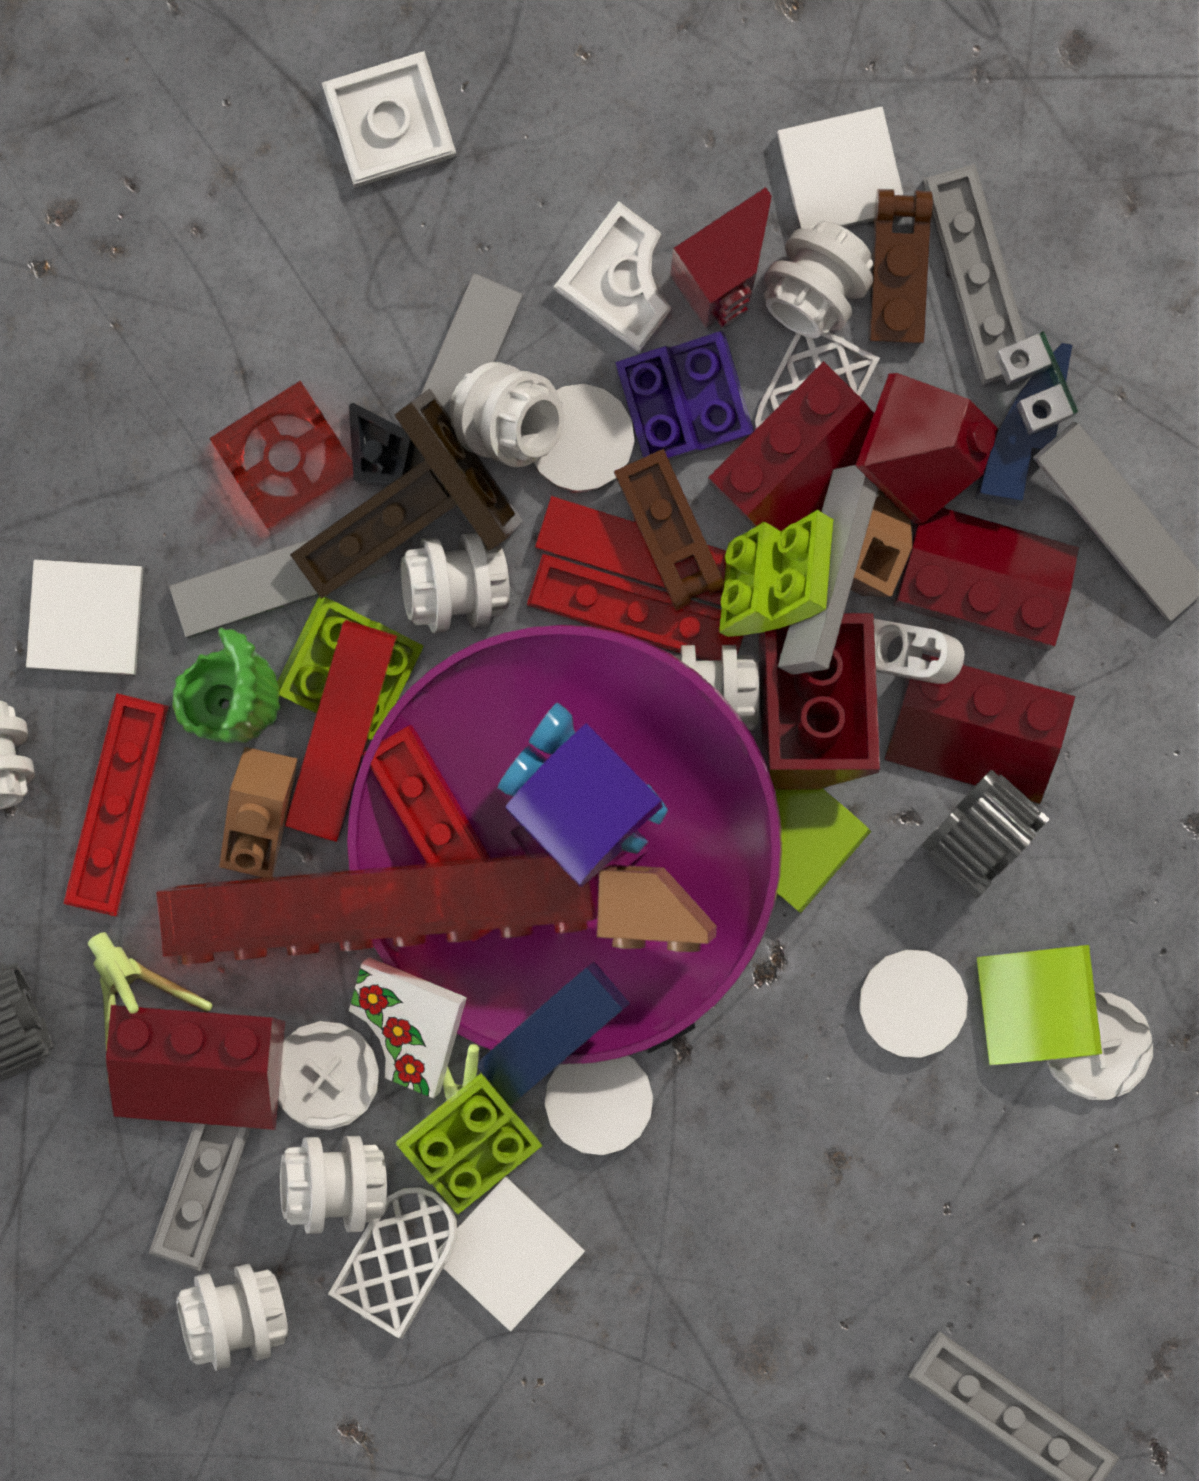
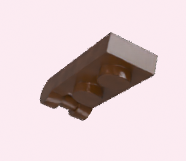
M877 189L874 215L873 283L870 294L869 341L924 343L930 222L933 207L932 191L915 190L914 196L895 195L894 189ZM893 217H912L911 234L892 233Z
M664 449L615 470L614 476L675 610L678 611L691 605L690 599L708 591L710 595L724 590L722 576ZM693 557L699 571L681 579L675 564Z

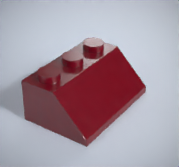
M766 187L673 248L670 276L706 329L716 322L719 323L721 328H724L748 312L746 306L751 302L772 195Z
M823 361L708 477V482L754 528L766 522L782 531L789 525L796 523L817 510L822 512L833 470L856 465L874 412Z
M941 508L927 521L916 525L912 538V550L904 566L893 606L1049 651L1056 646L1071 594L1079 547L947 508Z
M874 613L843 614L830 665L825 670L792 675L778 667L790 625L759 633L762 756L767 765L774 789L818 790L879 773L880 755Z
M922 653L921 659L929 662L939 660L937 657ZM963 665L959 674L946 684L906 678L884 761L973 786L978 784L990 770H993L998 776L1002 775L1031 802L1041 804L1062 748L1076 696Z
M111 1005L106 1066L113 1116L276 1130L285 1021L272 1017L139 1007L138 1012L131 1014L126 1006Z

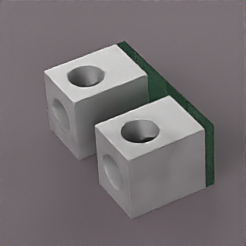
M1044 331L998 350L995 358L1007 386L1047 369L1055 385L1020 400L1016 405L1029 436L1068 420L1078 413V409ZM1011 356H1021L1025 360V368L1019 369L1014 367L1011 363ZM1035 405L1043 406L1047 411V418L1039 419L1035 417L1032 407Z

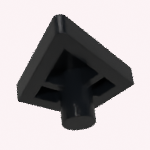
M351 403L349 405L353 480L361 484L388 486L410 470L415 444L403 428L355 403Z

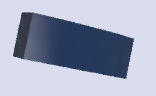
M1061 343L1049 356L1052 363L1050 367L1033 375L1013 401L998 428L994 446L990 452L984 473L979 480L975 499L1016 507L1023 501L1031 455H1036L1056 437L1058 424L1029 436L1016 405L1020 400L1058 384H1061L1063 391L1065 390L1073 345ZM1035 405L1032 407L1035 417L1039 419L1047 418V411L1043 406Z
M594 961L479 1060L478 1069L509 1106H512L625 1009L630 1002Z

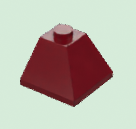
M889 373L856 467L914 524H922L983 475L990 452L995 443L998 428L970 399L899 373Z

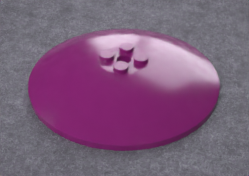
M535 626L505 632L476 642L454 653L430 669L405 692L389 711L376 731L362 760L354 785L349 811L347 845L352 886L396 882L390 896L359 909L364 927L377 953L385 964L467 997L457 1034L492 1050L594 961L630 1002L625 1009L561 1064L595 1063L625 1057L653 1047L695 1023L721 1000L737 982L752 960L768 927L781 877V819L775 789L764 758L738 713L715 687L697 671L672 654L648 642L623 633L589 626ZM557 702L565 707L573 716L575 732L587 723L646 784L651 786L667 807L668 812L661 825L648 820L637 830L648 840V843L638 854L622 850L606 866L628 865L665 868L717 926L716 937L708 944L701 943V951H670L667 949L668 941L646 940L645 948H618L612 946L613 938L597 937L600 871L580 887L506 810L505 806L513 797L497 788L498 784L518 755L527 746H531L546 759L551 756L531 745L529 740L543 718ZM409 725H412L523 912L474 942L471 940L370 768L371 761L381 742Z

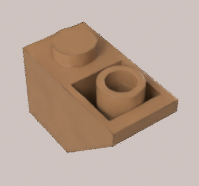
M879 489L850 590L861 596L891 597L912 550L911 520Z
M244 747L229 792L220 868L272 879L291 803L297 758Z
M608 865L600 870L597 937L613 938V947L628 949L645 948L646 940L668 941L667 949L670 951L698 952L701 951V943L708 944L716 937L717 926L665 868Z

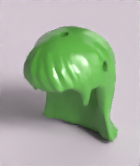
M221 627L218 633L224 649L208 655L200 654L197 661L191 667L187 668L182 675L176 677L172 707L177 722L183 725V729L188 733H194L199 738L216 742L234 743L238 741L247 743L259 737L268 727L276 722L277 713L280 710L279 685L268 661L254 651L255 647L247 641L246 635L238 633L234 629L225 630ZM225 701H229V706L223 709L222 704Z

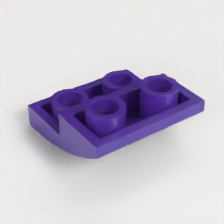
M715 332L673 347L663 346L615 362L643 458L664 449L668 460L748 438L754 432L725 332Z
M586 723L538 768L505 807L561 868L582 887L622 852L621 844L662 809L663 805L662 800Z

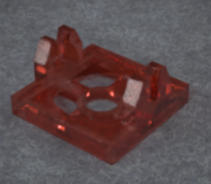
M298 381L209 438L268 531L353 477L351 458L301 381ZM275 416H295L308 422L314 428L298 438L291 435H281L270 418ZM257 427L267 443L263 451V460L246 470L244 465V447L251 432ZM282 441L294 443L300 451L298 465L288 472L276 470L269 460L271 449ZM324 443V466L318 479L312 484L303 470L306 463V453ZM275 475L279 478H289L298 493L292 496L273 495L256 485L269 476Z

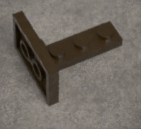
M430 388L394 414L425 460L290 554L321 599L456 505H458L489 551L506 540L523 522L479 457L467 451L460 444L454 428L451 426L450 416Z

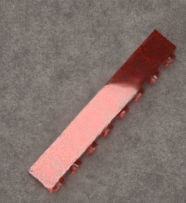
M548 853L173 885L157 891L156 895L163 957L181 955L182 964H200L214 961L215 952L234 951L235 960H249L266 957V948L286 947L287 955L296 956L320 952L319 944L339 942L340 951H355L372 948V939L393 938V946L403 947L426 943V935L446 933L447 942H463L479 939V930L500 928V934L503 938L534 934L533 926L554 924L555 933L584 931L588 929L587 921H593L598 917L599 878L597 873L580 887Z

